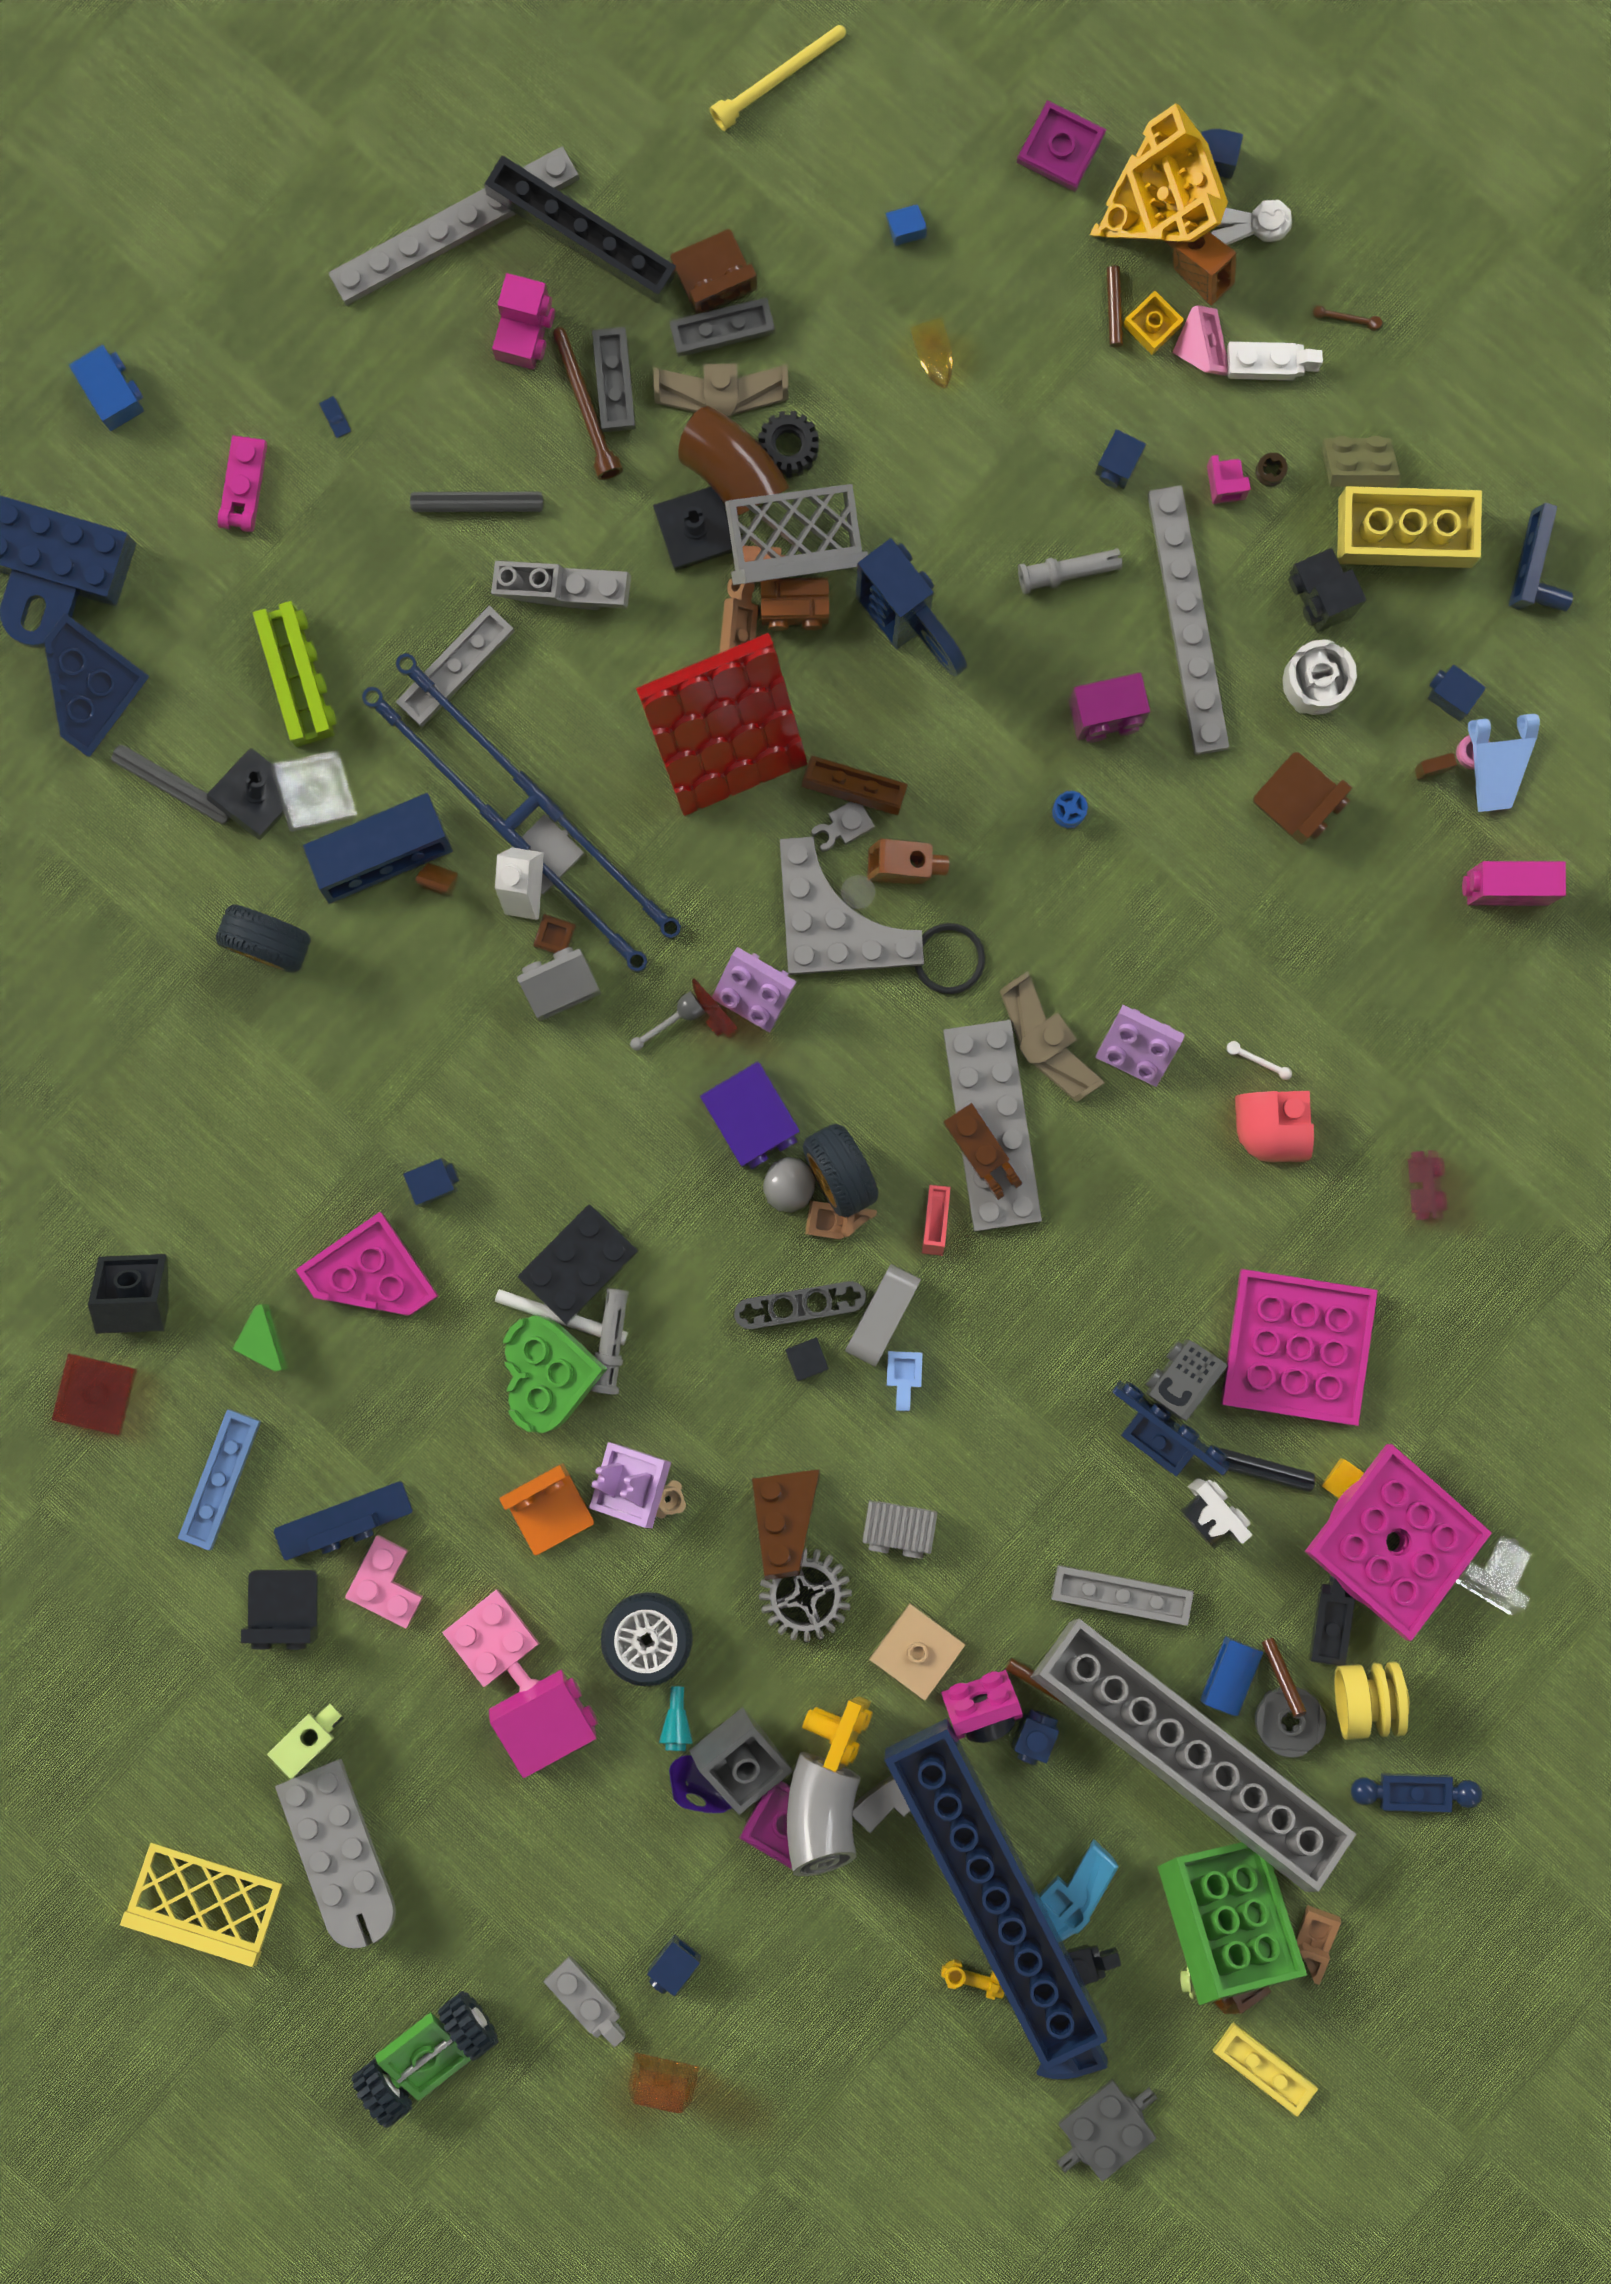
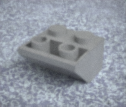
M568 947L558 951L553 955L555 960L544 965L541 964V961L534 962L522 968L523 974L517 976L518 982L539 1021L601 994L580 948L573 951L572 947Z

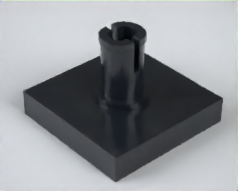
M711 486L653 505L674 571L733 552L727 514L722 499Z
M250 748L208 792L207 800L257 839L261 840L304 794V788L254 749Z

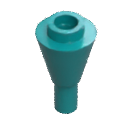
M671 1686L670 1709H668L659 1744H665V1751H686V1744H693L686 1710H684V1687Z

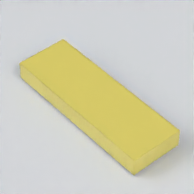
M1234 2022L1213 2049L1216 2055L1297 2117L1318 2090L1315 2084Z

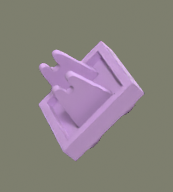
M737 947L724 970L712 999L770 1033L796 981L789 978V973L782 970V972H779L759 960V955L755 953L751 955Z
M1122 1005L1095 1058L1157 1087L1180 1047L1185 1034L1165 1023L1162 1024L1140 1013L1136 1009Z
M608 1442L602 1465L597 1467L595 1471L599 1475L597 1481L594 1480L592 1482V1487L595 1489L589 1508L644 1528H653L671 1462Z

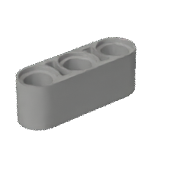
M890 1264L845 1352L876 1367L921 1279Z

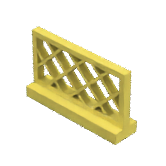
M150 1843L128 1909L124 1912L120 1925L254 1967L258 1964L261 1948L283 1884L165 1846ZM156 1852L169 1856L175 1870L158 1879L152 1868ZM176 1859H180L188 1863L179 1866ZM193 1864L202 1866L208 1880L190 1889L182 1870ZM209 1869L214 1870V1871H218V1872H221V1873H219L218 1875L212 1877V1875H211ZM177 1873L185 1892L168 1901L159 1882ZM150 1875L152 1882L145 1885L147 1877ZM225 1875L233 1876L237 1881L240 1891L223 1899L215 1880ZM241 1879L252 1882L253 1884L245 1887ZM210 1884L218 1902L200 1911L192 1893ZM155 1885L163 1904L152 1910L138 1906L142 1892ZM258 1885L273 1889L268 1904L256 1910L247 1891ZM243 1894L251 1913L233 1921L225 1903ZM188 1896L196 1914L186 1920L177 1919L170 1904ZM221 1906L229 1925L217 1931L209 1929L203 1915ZM166 1908L168 1915L158 1913L157 1911ZM266 1909L263 1920L261 1922L258 1913ZM252 1916L259 1928L255 1943L242 1939L235 1926ZM198 1918L202 1926L190 1922ZM231 1928L234 1936L222 1932Z

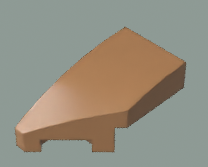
M810 1201L805 1235L841 1240L844 1237H849L866 1221L875 1217L877 1210L863 1209L845 1218L839 1216L830 1203Z
M1307 1905L1295 1938L1300 1954L1307 1964L1314 1983L1320 1985L1330 1961L1329 1951L1341 1925V1919L1339 1916Z

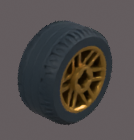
M235 904L225 910V915H223L218 932L216 933V941L219 946L289 973H295L301 969L309 949L308 946L311 944L308 932L269 915Z
M839 1124L829 1125L804 1140L803 1151L823 1194L839 1216L850 1217L877 1201L879 1192L874 1177L860 1149L844 1126Z

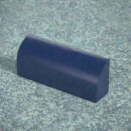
M428 792L303 845L318 888L328 904L453 852L443 824Z

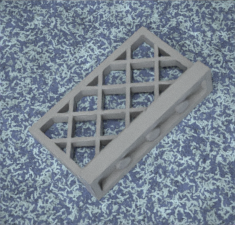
M852 484L725 501L735 571L731 572L733 585L855 568L857 563L868 555L867 551L862 552ZM836 493H843L845 508L840 516L827 505ZM825 495L822 500H820L817 496ZM806 497L818 506L809 520L796 509L802 499ZM795 499L792 504H790V503H788V502L786 501V500ZM772 502H778L787 510L779 524L765 514ZM764 503L761 509L755 505ZM746 506L756 514L748 528L738 521L736 507ZM822 511L836 521L827 535L814 525ZM792 515L805 525L797 539L783 529ZM761 519L774 529L766 544L752 533ZM840 526L849 532L851 547L842 548L832 540ZM810 530L823 540L816 552H811L801 544ZM779 534L792 544L784 557H781L771 549ZM750 539L762 550L754 561L745 562L742 547ZM828 545L832 548V550L825 549ZM797 549H798L801 553H803V554L794 555L795 552L797 551ZM766 554L771 557L770 559H763Z

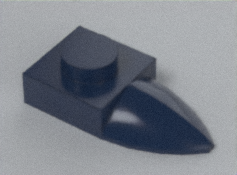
M1098 2045L1046 2071L1040 2065L1036 2073L1039 2076L1051 2079L1076 2078L1106 2069L1108 2058L1101 2045Z

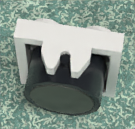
M1197 1478L1187 1486L1196 1497L1184 1506L1180 1512L1214 1550L1228 1537L1243 1544L1252 1536V1533L1247 1529L1251 1524L1250 1521L1238 1508L1235 1509L1233 1506L1229 1508L1224 1500L1228 1496L1216 1482H1212L1210 1479L1206 1482Z

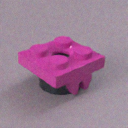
M1006 1670L989 1672L982 1676L981 1679L969 1683H958L951 1686L949 1690L941 1692L958 1739L965 1738L966 1734L967 1740L975 1743L994 1741L1011 1731L1015 1724L1014 1719L1023 1717L1019 1701Z

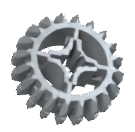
M805 1547L802 1567L816 1568L822 1571L830 1580L812 1583L806 1579L801 1569L800 1576H793L795 1582L794 1590L777 1599L776 1591L782 1578L773 1579L772 1581L762 1579L760 1583L761 1586L770 1588V1592L759 1593L760 1600H770V1604L764 1605L761 1608L762 1613L774 1612V1615L769 1618L768 1624L772 1626L780 1620L782 1624L778 1629V1633L783 1635L787 1627L792 1628L790 1639L794 1641L797 1638L798 1631H804L805 1642L810 1641V1631L813 1630L816 1631L819 1640L823 1639L824 1635L821 1629L823 1626H826L831 1633L835 1632L836 1628L831 1620L834 1618L841 1623L845 1621V1617L837 1612L838 1609L850 1610L851 1607L848 1602L841 1601V1597L852 1596V1590L841 1589L840 1587L850 1581L849 1577L842 1576L837 1578L836 1576L842 1571L843 1566L837 1564L831 1569L829 1565L833 1560V1556L830 1554L826 1556L823 1562L819 1561V1549H815L812 1559L807 1558V1548ZM798 1578L801 1579L803 1586H808V1590L812 1588L815 1591L811 1595L810 1605L812 1611L809 1609L808 1603H803V1599L799 1601L795 1598V1596L800 1594V1581ZM834 1590V1601L831 1608L823 1617L819 1618L816 1601L819 1597L825 1595L826 1592ZM794 1606L801 1607L806 1612L810 1622L793 1620L782 1609Z

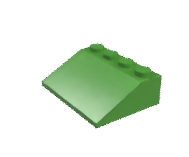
M1236 1843L1176 1857L1157 1866L1199 2006L1307 1976L1274 1868L1244 1843Z

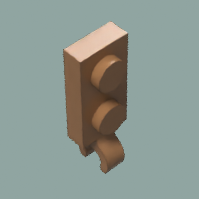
M729 579L727 591L731 598L724 601L720 653L756 637L758 605L751 603L755 586L754 582L733 585L732 579Z

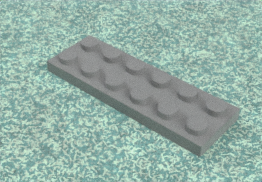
M1011 1020L943 1030L955 1112L957 1113L970 1103L974 1105L1010 1159L1008 1161L1022 1182L1021 1186L1015 1188L1010 1184L1001 1167L992 1171L990 1174L1002 1187L1004 1197L997 1200L984 1179L978 1177L962 1152L973 1230L981 1231L1041 1222L1042 1218Z

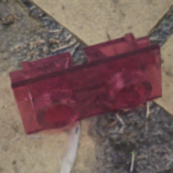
M1428 1150V1157H1425V1151L1411 1152V1159H1408L1410 1183L1423 1182V1189L1410 1190L1411 1211L1415 1213L1416 1220L1429 1219L1430 1212L1433 1214V1219H1443V1211H1447V1195L1445 1191H1441L1440 1177L1445 1175L1443 1157H1438V1151Z

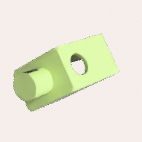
M331 1704L325 1707L316 1717L309 1713L267 1755L290 1779H293L334 1739L330 1732L344 1717ZM310 1729L314 1730L318 1736L311 1745L307 1744L303 1739V1735Z

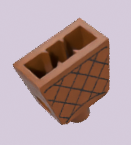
M1208 232L1194 242L1165 241L1173 248V267L1176 272L1209 305L1212 306L1235 284L1237 253L1212 233Z

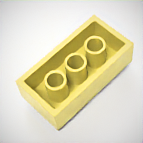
M1346 486L1338 498L1337 560L1339 564L1472 568L1481 558L1482 490Z

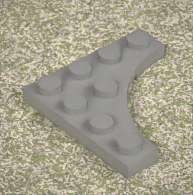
M814 837L780 839L789 975L924 965L922 930L895 929L873 922L858 914L838 897L826 880L817 858Z

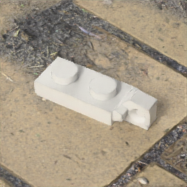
M1229 342L1227 346L1229 379L1294 380L1295 377L1304 376L1305 371L1318 372L1323 363L1322 350H1304V345H1296V343Z

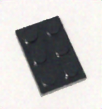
M588 1204L517 1277L567 1325L638 1253V1250L599 1212Z

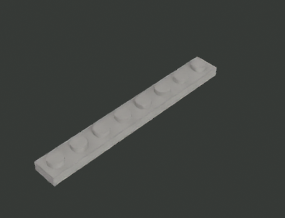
M563 146L523 167L558 191L579 180V175ZM484 188L328 272L347 306L516 213L486 195Z
M1182 485L1150 490L1147 496L1194 755L1228 750V736Z

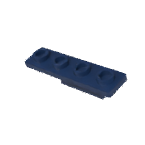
M1121 1381L1117 1382L1112 1392L1138 1412L1121 1436L1176 1477L1194 1454L1224 1476L1230 1463L1226 1461L1228 1457L1221 1449L1214 1445L1209 1447L1198 1439L1200 1436L1193 1428L1186 1424H1182V1426L1177 1424L1170 1418L1172 1415L1165 1407L1158 1403L1154 1405L1149 1403L1142 1397L1144 1393L1130 1382L1126 1384Z
M398 1481L276 1527L274 1534L284 1560H289L320 1549L323 1555L341 1548L340 1541L352 1536L354 1542L373 1536V1528L411 1514L413 1508L404 1483Z

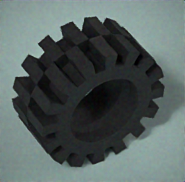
M785 411L779 412V417L775 418L774 414L769 417V422H764L761 427L762 431L761 433L759 432V444L770 455L781 473L786 474V478H792L794 473H797L798 476L803 475V470L807 469L809 471L812 468V462H816L818 457L819 436L818 432L815 431V425L812 421L809 423L807 416L803 414L801 417H798L796 411H791L790 415H785ZM784 433L797 435L802 442L800 451L792 456H785L779 453L775 446L779 436Z

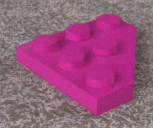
M382 1212L377 1213L296 1269V1272L313 1297L322 1300L411 1316L439 1297Z

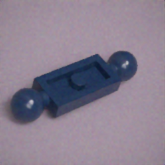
M1381 1773V1785H1377L1372 1779L1367 1777L1356 1779L1351 1786V1796L1360 1805H1370L1376 1799H1380V1808L1385 1811L1452 1812V1801H1457L1464 1808L1476 1807L1482 1800V1790L1476 1782L1471 1780L1461 1781L1456 1787H1453V1777L1450 1775Z

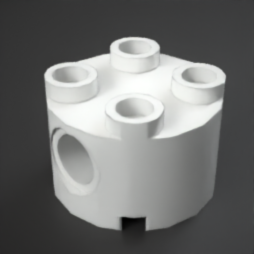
M1314 640L1303 645L1286 665L1282 680L1283 691L1297 712L1311 715L1326 714L1336 709L1349 695L1355 684L1357 673L1356 664L1348 650L1344 647L1341 648L1330 640Z

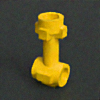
M956 1959L942 1965L941 1976L945 1978L948 1988L956 1989L965 1984L986 1990V1998L995 2000V1997L1003 1998L1005 1993L993 1971L989 1977L964 1970L962 1962Z

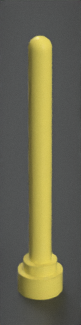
M842 25L835 26L732 101L730 99L726 101L720 100L709 108L710 113L719 128L723 131L730 128L736 123V118L739 117L740 111L843 39L846 35L845 27Z

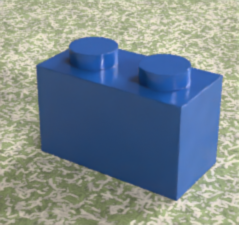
M102 344L69 364L70 369L110 432L145 411L139 402L144 397L134 380L126 381L122 372L127 370L116 351L110 354Z

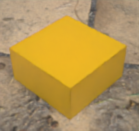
M1154 291L1125 318L1123 327L1153 355L1182 327L1184 319Z

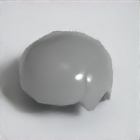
M785 1157L779 1159L778 1162H774L769 1168L764 1179L763 1191L770 1205L778 1211L792 1213L804 1208L809 1203L814 1194L816 1180L811 1167L804 1161Z

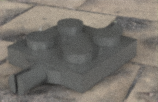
M1111 2079L1062 2118L1058 2125L1068 2136L1072 2146L1070 2151L1056 2160L1058 2165L1062 2166V2170L1066 2173L1082 2160L1092 2168L1103 2182L1157 2139L1154 2132L1145 2122L1142 2113L1145 2108L1155 2100H1158L1152 2089L1148 2087L1133 2100L1123 2093L1115 2081Z

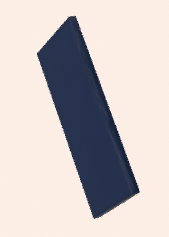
M334 396L319 403L336 438L351 432Z

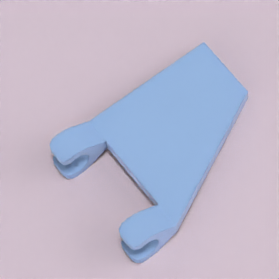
M1526 714L1517 717V728L1521 739L1489 742L1491 724L1488 719L1469 721L1468 732L1473 743L1478 812L1512 808L1537 739L1540 719L1537 714Z

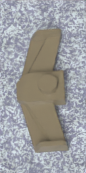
M737 363L704 364V379L653 367L655 404L697 412L701 407L710 406L731 418L735 414L788 400V364L739 378Z
M1028 971L1000 990L1020 1044L1019 1049L1030 1064H1034L1076 1102L1105 1083L1067 1049L1077 1039L1059 1013H1055L1046 1020Z

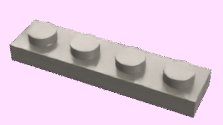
M489 605L424 673L435 683L434 687L449 700L515 630ZM415 682L396 701L397 705L421 728L442 707L429 692L425 693Z
M1057 1565L1051 1599L1188 1626L1194 1591Z

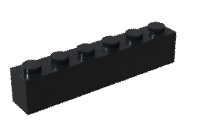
M501 155L484 184L486 195L657 304H659L676 276V265L503 155Z

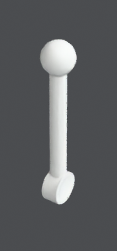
M1231 1041L1226 1047L1230 1055L1239 1054L1278 1073L1283 1080H1289L1292 1077V1070L1289 1067L1281 1068L1240 1048V1044L1236 1041Z

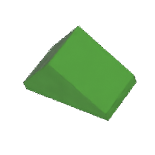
M260 1304L255 1306L233 1350L274 1372L287 1370L288 1367L269 1305Z

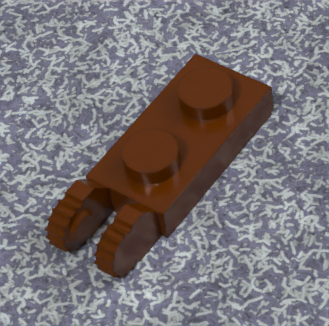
M972 1103L943 1121V1124L978 1177L984 1179L997 1200L1004 1197L1003 1189L990 1173L998 1167L1002 1168L1011 1185L1015 1188L1022 1185L1020 1178L1008 1162L1010 1159Z

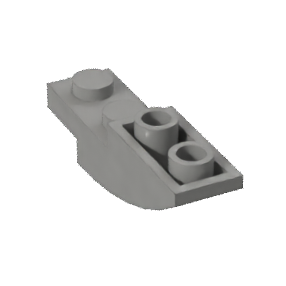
M495 561L491 594L524 602L578 609L599 610V607L627 609L631 575L623 571L563 568L559 564Z

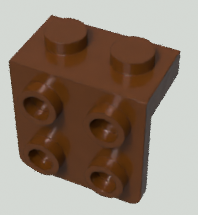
M1295 752L1291 754L1257 792L1253 802L1302 845L1309 837L1315 841L1328 827L1324 820L1331 812L1338 815L1351 801L1346 795L1353 787L1344 779L1336 785L1302 754Z

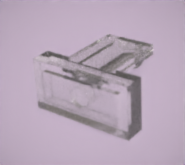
M1501 1536L1485 1569L1470 1562L1456 1583L1512 1616L1525 1610L1530 1600V1597L1518 1591L1516 1587L1532 1553L1520 1547L1516 1539H1507Z

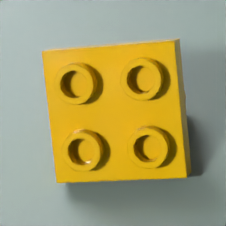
M860 1696L849 1700L842 1717L818 1707L808 1711L802 1728L830 1740L831 1747L823 1767L837 1772L845 1766L848 1767L850 1763L853 1764L860 1748V1744L856 1743L858 1734H861L862 1730L866 1731L873 1712L868 1710L871 1701Z

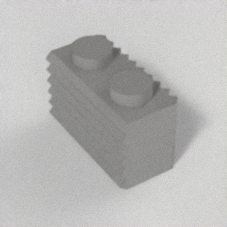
M869 1500L862 1541L869 1544L868 1550L889 1553V1547L903 1549V1556L922 1559L923 1553L931 1554L937 1511Z

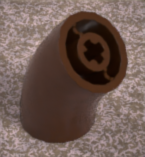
M705 406L695 412L687 422L678 446L680 463L703 478L724 503L729 500L780 494L790 487L780 469L765 449L744 428L726 415L710 406ZM746 506L736 507L737 515L750 510Z

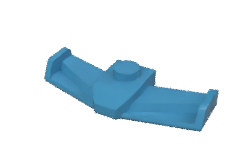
M1094 1839L1068 1884L1057 1875L1038 1894L1062 1941L1073 1934H1078L1090 1922L1093 1911L1119 1868L1113 1856Z

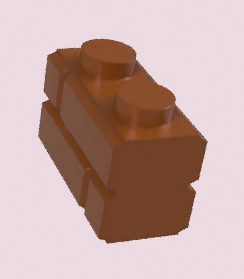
M784 578L761 581L762 625H769V630L772 631L788 630L789 625H802L804 630L822 629V624H829L828 578Z

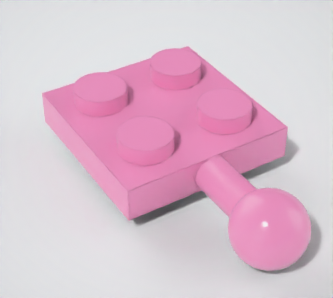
M496 1589L442 1632L483 1687H486L506 1670L520 1687L519 1692L526 1691L539 1682V1680L531 1679L518 1663V1660L540 1643L499 1589Z

